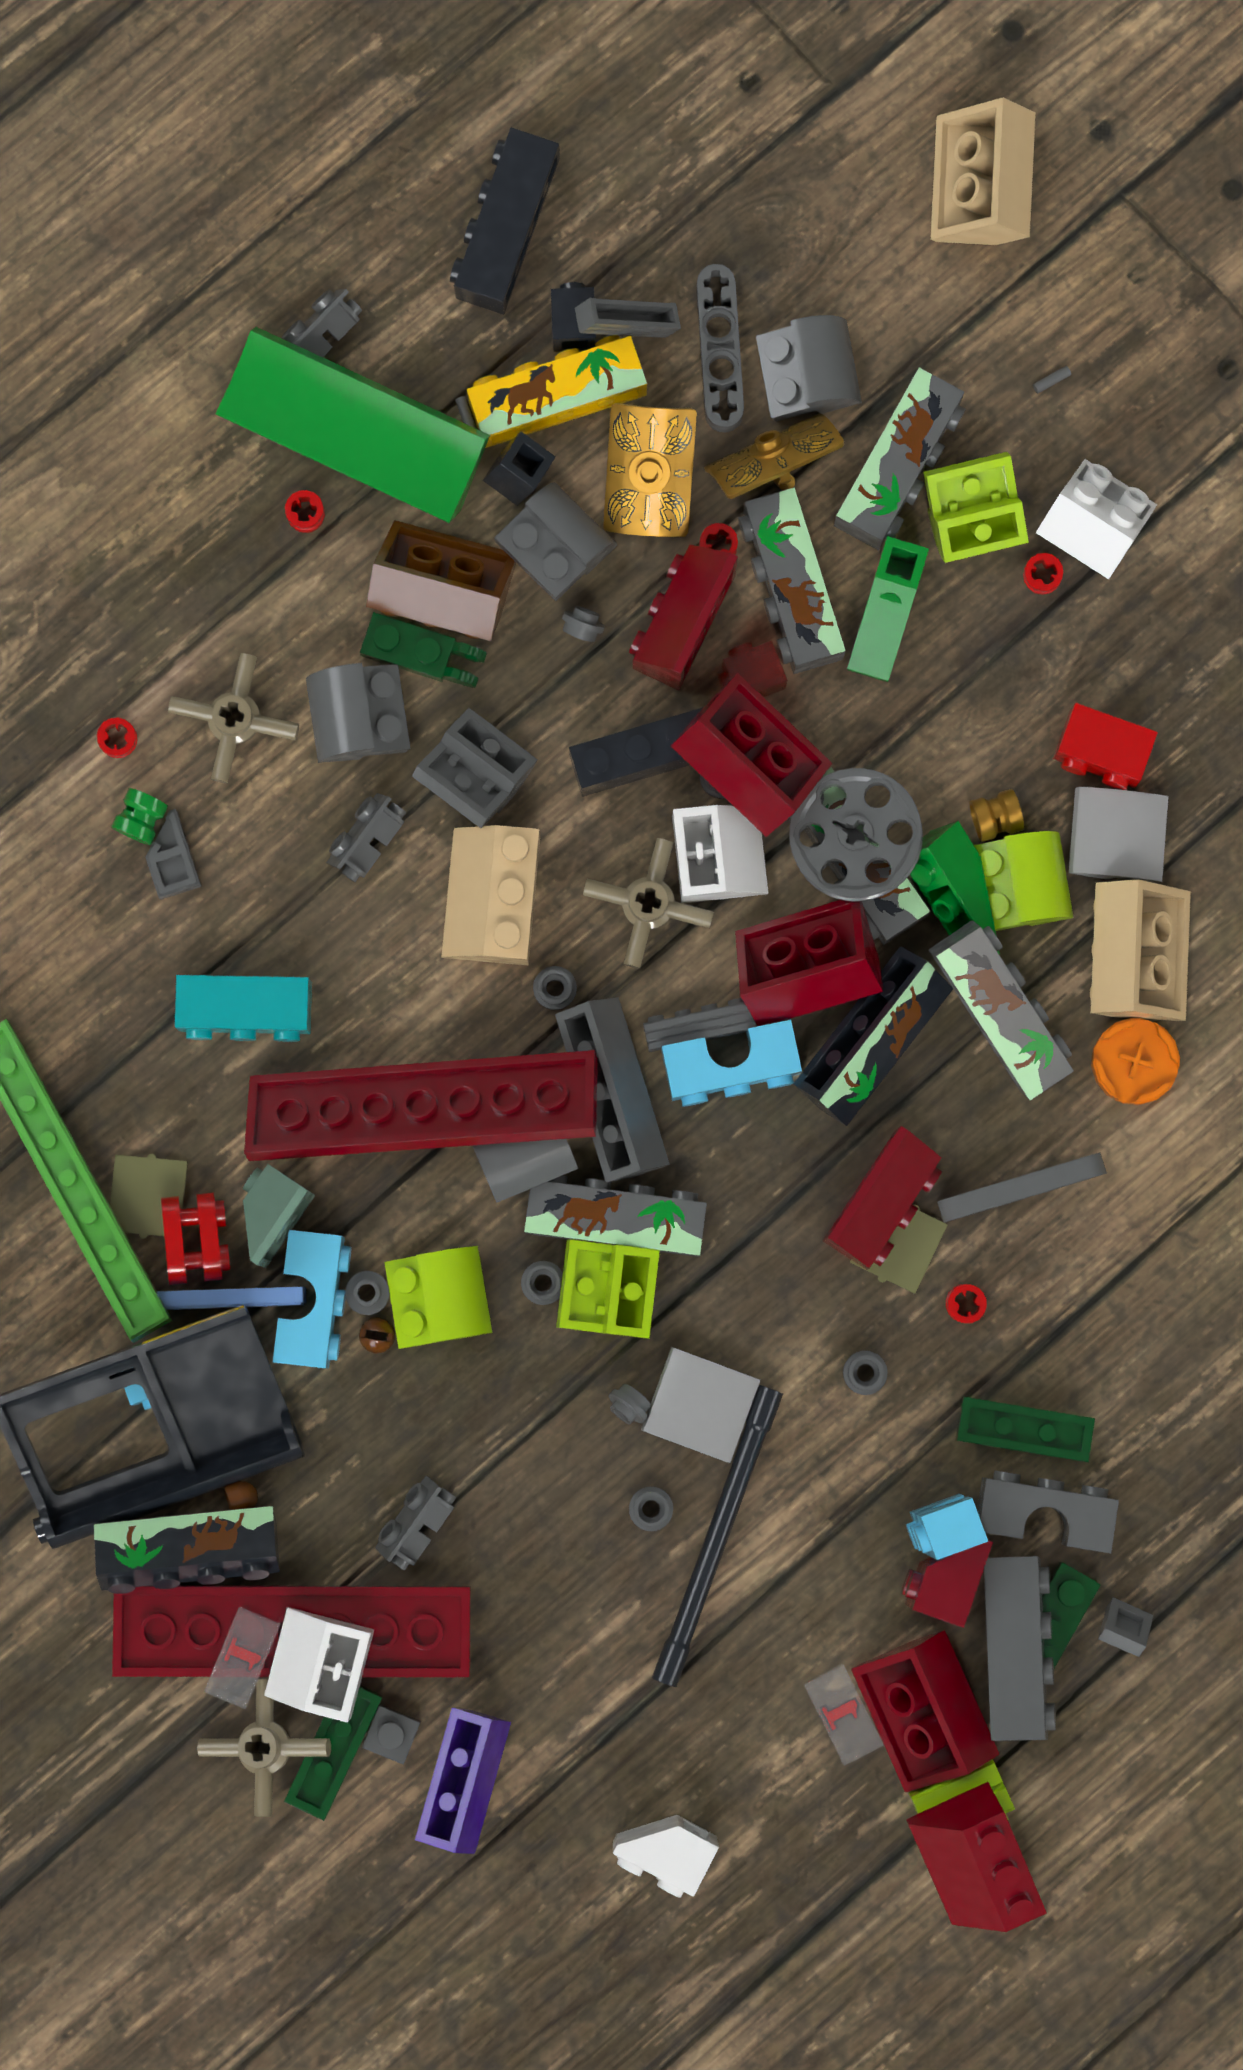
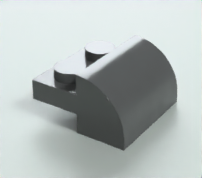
M834 315L809 316L791 320V326L756 335L771 419L777 422L813 411L823 414L862 403L846 319Z
M555 482L546 485L525 502V508L494 537L495 542L555 601L584 574L588 575L617 546V542Z
M362 663L347 664L317 671L306 678L318 763L359 760L363 756L405 753L411 749L398 665L363 667Z
M468 708L445 732L441 742L417 765L412 777L479 828H482L496 812L499 814L527 779L538 759Z
M567 1139L472 1145L496 1203L578 1169Z

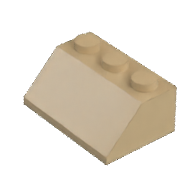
M1003 97L937 116L931 240L947 243L999 245L1030 237L1036 112Z
M500 825L483 826L482 828L478 826L454 828L442 958L529 965L540 847L539 829Z
M1139 879L1096 883L1093 904L1094 940L1092 944V986L1090 988L1091 1013L1115 1018L1133 1017L1150 1020L1186 1021L1191 891Z

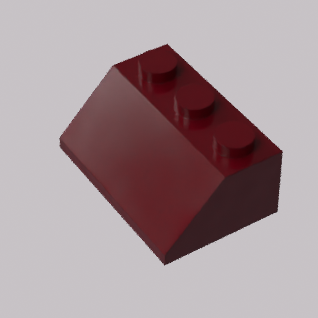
M689 545L684 556L676 554L666 576L672 579L667 592L663 594L658 591L648 611V615L653 617V620L647 632L638 631L629 650V654L635 656L633 659L634 670L678 691L680 690L735 578L738 556L729 552Z
M738 672L692 719L671 745L686 762L766 837L797 811L832 765V762Z
M837 900L735 931L740 996L757 1026L781 1022L883 992L880 961L862 901Z
M900 1126L889 1138L823 1239V1242L866 1270L870 1269L873 1263L881 1267L894 1247V1244L888 1241L897 1226L905 1230L918 1210V1207L912 1204L921 1189L929 1193L943 1171L936 1167L942 1157L909 1130Z
M945 1630L908 1642L851 1668L905 1793L970 1774L999 1755L995 1742L991 1741V1733Z
M989 1782L906 1819L952 1925L1008 1932L1047 1914L1005 1812Z

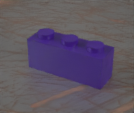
M452 1707L417 1830L416 1841L453 1853L475 1854L511 1722L477 1711Z

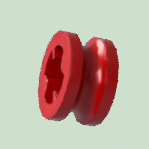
M299 490L287 499L285 515L290 526L296 531L310 533L317 530L323 524L325 509L320 497L314 492ZM302 502H310L312 510L316 511L314 517L308 515L309 521H300L298 513L293 512L296 506L302 508Z
M715 523L704 529L700 536V547L711 549L712 544L706 545L707 540H716L718 535H724L726 537L725 544H731L729 550L721 549L720 551L736 555L738 538L733 528L727 524Z
M1036 554L1026 564L1023 573L1024 583L1034 593L1041 595L1049 594L1056 590L1061 583L1064 573L1063 566L1059 559L1052 554ZM1042 563L1045 569L1053 568L1055 575L1052 574L1049 580L1052 581L1051 583L1044 585L1042 579H1033L1031 573H1036L1037 567L1035 565Z
M118 717L109 718L98 728L97 742L101 750L109 757L124 758L130 755L136 748L138 741L137 733L127 720ZM116 727L118 732H120L121 727L128 731L124 736L127 744L121 749L116 744L114 749L107 746L111 739L108 732Z
M959 1284L953 1287L946 1297L948 1314L954 1320L961 1323L978 1321L984 1315L987 1308V1299L984 1293L978 1287L971 1284ZM966 1291H970L975 1295L973 1303L978 1306L977 1310L972 1315L969 1311H966V1316H961L957 1312L960 1305L955 1302V1298L959 1293L962 1296H966Z

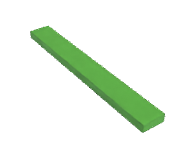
M7 1019L0 1022V1101L130 1341L134 1343L171 1322L172 1319L11 1023Z

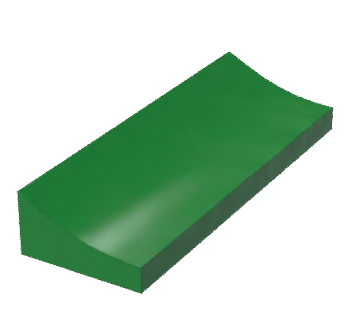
M258 327L250 330L235 372L215 413L226 420L448 523L461 512L490 437L487 433Z

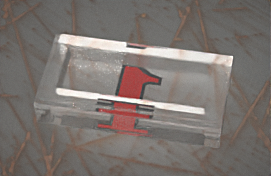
M239 1607L204 1692L246 1709L281 1624Z
M843 1664L803 1684L844 1766L884 1746Z

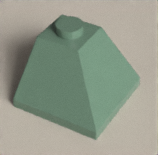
M267 1164L263 1171L257 1167L243 1187V1190L248 1192L243 1200L250 1261L264 1268H267L288 1237L289 1230L294 1228L315 1197L313 1193L269 1164Z

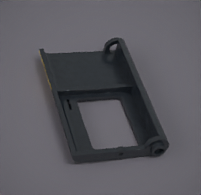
M245 1305L0 1394L1 1430L38 1509L39 1517L33 1519L37 1537L41 1544L48 1542L52 1549L94 1535V1524L135 1520L219 1489L225 1485L305 1457L297 1428ZM133 1384L142 1386L167 1442L168 1450L163 1454L62 1491L54 1490L45 1474L25 1426L37 1419Z

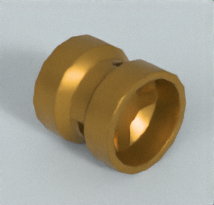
M1013 789L999 792L996 798L990 800L981 797L969 802L974 828L981 842L992 840L996 837L997 833L1004 831L1013 834L1024 830L1021 808Z

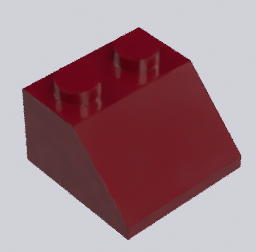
M988 1540V1542L939 1560L929 1557L919 1562L916 1571L909 1569L901 1594L907 1597L905 1605L914 1611L964 1628L993 1542Z

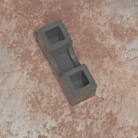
M995 1470L993 1479L982 1477L977 1512L985 1533L1023 1539L1028 1516L1038 1508L1051 1507L1058 1512L1063 1521L1062 1545L1111 1554L1119 1500L1107 1498L1109 1489L1082 1485L1081 1493L1063 1491L1065 1482L1038 1478L1037 1486L1020 1484L1021 1475Z

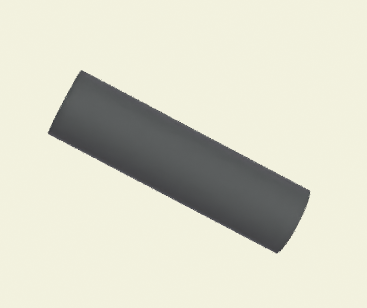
M1065 366L1033 384L1035 392L1038 394L1069 377L1071 371L1068 366Z
M466 397L457 398L455 401L463 423L476 428Z

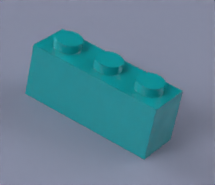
M176 975L175 1028L180 1032H186V1039L212 1040V1032L230 1033V1040L255 1041L256 1033L274 1034V1041H300V1034H311L312 982L308 977Z

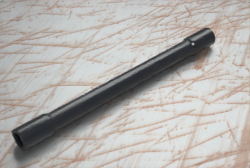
M759 1385L746 1419L744 1433L671 1633L663 1645L652 1675L654 1680L673 1687L678 1685L690 1652L693 1634L766 1434L770 1431L783 1393Z

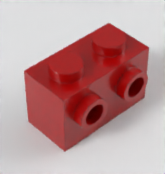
M1075 703L1067 717L1053 759L1062 762L1061 768L1070 773L1084 776L1088 771L1102 776V782L1112 788L1127 790L1128 786L1135 788L1142 779L1158 732Z

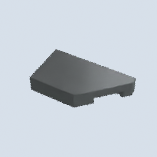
M176 809L170 810L162 829L146 855V861L160 900L202 887Z

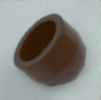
M372 1318L362 1325L359 1332V1340L367 1351L383 1353L393 1345L395 1331L388 1321L381 1318ZM366 1330L388 1333L387 1342L379 1339L365 1338Z
M237 1481L223 1487L230 1510L255 1508L258 1502V1492L252 1484L246 1481Z

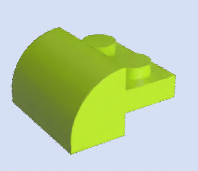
M1008 452L923 472L930 507L927 509L936 546L945 563L1029 543L1022 501L1018 498L1012 459Z
M1039 831L1005 836L1002 840L974 845L982 860L995 931L1024 925L1035 926L1074 918L1059 832Z
M567 1240L556 1328L649 1338L660 1250Z
M478 1246L424 1253L384 1262L399 1349L492 1333Z

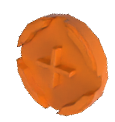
M1132 1017L1114 1023L1100 1035L1093 1048L1091 1067L1096 1083L1107 1096L1122 1104L1142 1105L1156 1101L1171 1089L1178 1075L1180 1055L1175 1040L1163 1026L1149 1020Z

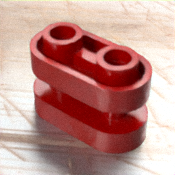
M214 1192L196 1194L198 1207L180 1209L179 1196L161 1198L169 1285L187 1284L186 1270L203 1269L205 1282L222 1280V1271L230 1270L228 1244L219 1245L217 1228L226 1227L224 1200L215 1201ZM199 1225L202 1251L184 1253L182 1226Z

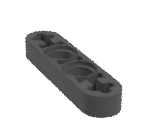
M712 264L701 270L698 275L696 290L704 410L709 426L717 432L726 433L733 431L740 425L744 411L736 282L734 274L729 268L721 264ZM712 277H719L721 284L728 285L721 289V306L713 307V291L709 287H704L710 284ZM722 317L726 319L731 326L729 334L722 338L711 336L707 331L706 325L712 318ZM720 358L730 361L734 368L733 374L728 379H716L709 370V366L713 361ZM733 387L736 388V391L728 390ZM710 389H714V390H718V391H715V392L711 393V392H710ZM728 390L727 402L729 409H736V412L730 413L729 420L726 421L721 420L719 413H713L712 411L719 408V391Z
M1100 1152L943 1199L937 1203L945 1223L1107 1174Z

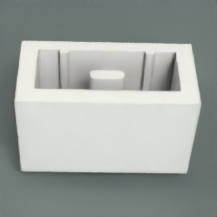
M1084 459L1057 497L1036 533L1109 579L1157 504L1149 500L1148 496L1140 489L1128 487L1114 478L1111 472L1104 466L1092 464Z
M711 805L673 809L672 821L681 903L768 894L762 833L734 806Z
M287 1607L264 1696L305 1712L348 1723L353 1714L374 1629Z
M678 1815L617 1833L613 1840V1854L617 1856V1864L637 1876H641L643 1870L654 1875L659 1880L657 1886L681 1898L683 1892L694 1897L719 1849L716 1835Z

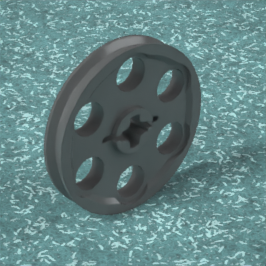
M850 768L830 773L819 780L797 811L792 815L789 837L796 864L810 884L833 898L858 902L884 896L906 880L919 859L923 842V830L917 806L901 784L878 771ZM879 785L887 788L890 792V799L885 806L873 808L866 803L865 796L870 788ZM838 787L846 793L844 805L838 809H828L822 804L821 797L828 788ZM904 822L911 826L913 835L909 842L897 845L888 839V830L893 824ZM834 823L843 826L845 829L850 828L853 830L859 825H863L864 835L870 842L879 846L876 847L866 840L864 842L857 840L853 845L848 844V834L844 832L843 828L834 825ZM809 825H818L824 830V840L817 847H806L800 842V833ZM883 860L891 866V874L886 881L874 883L867 878L866 869L873 861ZM830 862H841L847 868L846 878L838 884H829L823 880V868Z

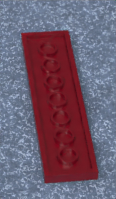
M595 1050L250 1076L244 1154L248 1161L596 1137L598 1058Z
M151 1585L135 1587V1590L129 1593H114L112 1677H269L287 1607L374 1629L362 1677H470L471 1586H177L171 1589H158ZM233 1635L240 1637L239 1645L265 1655L262 1663L251 1672L246 1671L248 1663L232 1657L230 1664L222 1661Z

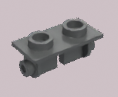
M328 289L311 306L315 313L305 323L301 320L296 321L283 334L282 339L324 357L332 346L322 334L327 330L336 341H339L360 320L358 315L362 312V309L352 299H349L347 303L342 300L349 293L347 289H338L334 293Z
M376 793L374 798L371 796L366 798L355 813V818L358 820L348 833L342 832L329 849L332 855L326 863L338 869L345 865L341 873L353 882H356L359 877L364 878L381 855L378 850L369 844L371 840L375 838L384 846H387L404 824L402 818L406 812L393 802L387 808L386 806L391 800L388 796Z
M426 1475L421 1483L415 1484L409 1490L404 1500L405 1506L396 1519L390 1520L382 1528L378 1537L379 1543L375 1549L387 1561H392L403 1570H406L409 1564L414 1566L431 1541L428 1536L419 1530L425 1524L437 1533L455 1508L452 1503L456 1496L443 1487L440 1488Z

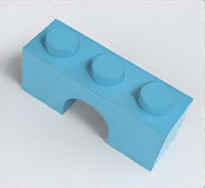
M787 1020L748 1028L746 1033L750 1050L749 1056L741 1065L732 1068L722 1067L711 1059L705 1037L662 1046L661 1052L671 1100L681 1099L682 1106H691L707 1102V1094L724 1091L725 1098L751 1093L750 1085L767 1082L768 1089L793 1084V1076L800 1075L802 1068L792 1021Z
M289 1230L283 1274L304 1277L310 1281L316 1292V1302L312 1311L301 1319L278 1318L273 1354L274 1363L329 1369L330 1360H338L341 1335L333 1333L335 1316L343 1317L346 1300V1290H339L341 1272L348 1273L351 1259V1246H344L345 1237Z
M957 1494L910 1511L913 1522L906 1524L914 1548L936 1560L988 1542L973 1498H964L962 1494Z

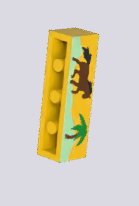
M619 335L608 336L596 342V347L582 352L577 348L568 349L557 354L554 361L539 365L538 362H529L515 368L514 374L498 378L497 375H489L476 380L473 383L474 387L467 389V396L478 430L490 435L485 448L512 440L520 431L527 435L610 408L615 403L623 404L647 396V382L631 336L620 339Z

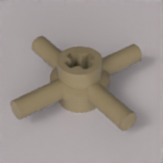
M240 653L232 691L219 696L212 704L172 696L169 702L168 713L208 721L211 732L220 740L211 775V780L220 783H228L237 744L250 740L256 732L296 741L300 725L298 723L260 715L257 705L248 696L257 657L250 654ZM233 710H238L243 721H236L235 727H230L225 716L226 714L232 716Z
M656 839L647 877L635 880L627 889L588 878L585 884L584 896L622 905L626 918L633 924L623 963L632 968L640 969L650 930L663 926L670 918L710 929L714 912L675 902L671 889L663 882L673 847V842L669 840ZM645 894L655 895V903L661 906L659 909L652 907V913L642 912V904L636 901L638 898L645 899Z
M256 1679V1722L248 1725L239 1738L199 1739L197 1745L199 1757H239L244 1767L250 1772L255 1773L254 1816H272L273 1773L279 1771L286 1764L289 1757H329L331 1753V1741L329 1738H289L286 1730L274 1722V1699L264 1696L268 1679ZM259 1742L270 1744L269 1753L259 1752Z

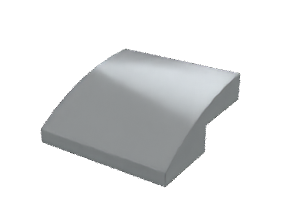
M1076 787L1069 874L1101 879L1121 878L1127 880L1139 879L1152 883L1162 882L1169 796L1118 789Z
M671 1347L651 1401V1406L648 1409L647 1418L641 1430L730 1463L760 1380Z

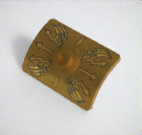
M615 403L611 406L603 523L605 531L656 537H685L688 534L697 417L695 409L648 407Z
M819 413L780 432L776 430L764 432L756 437L754 444L707 465L704 469L706 473L713 476L728 499L740 496L772 480L784 491L793 488L795 485V479L790 474L791 471L842 448L844 440L832 422L825 415Z

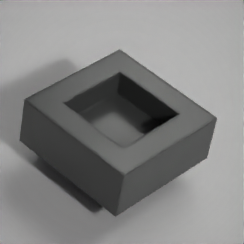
M1112 1597L1106 1607L1098 1639L1140 1657L1147 1645L1153 1615Z
M380 1704L362 1748L404 1765L421 1721Z

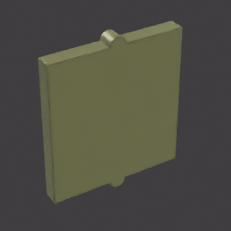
M149 1154L147 1157L115 1155L110 1207L125 1233L139 1234L142 1239L148 1238L149 1235L164 1236L161 1198L179 1196L180 1209H183L188 1161L158 1159L154 1154Z
M915 1205L918 1207V1210L906 1229L903 1230L897 1226L888 1241L893 1243L894 1247L881 1267L873 1263L870 1269L866 1270L850 1260V1263L878 1276V1281L881 1283L887 1280L915 1294L948 1224L919 1211L918 1205Z

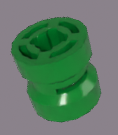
M128 788L123 799L126 808L123 809L121 814L115 816L111 828L135 841L150 846L156 835L154 830L155 822L164 817L169 806L144 792Z

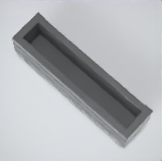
M589 298L575 307L580 333L666 338L681 329L676 303Z
M742 998L728 1001V1006L718 1008L717 1003L702 1006V1011L691 1013L690 1009L674 1012L675 1017L664 1019V1015L652 1016L648 1018V1023H643L648 1051L654 1052L661 1050L662 1046L704 1037L705 1040L744 1033L747 1032L748 1028L756 1027V1024Z

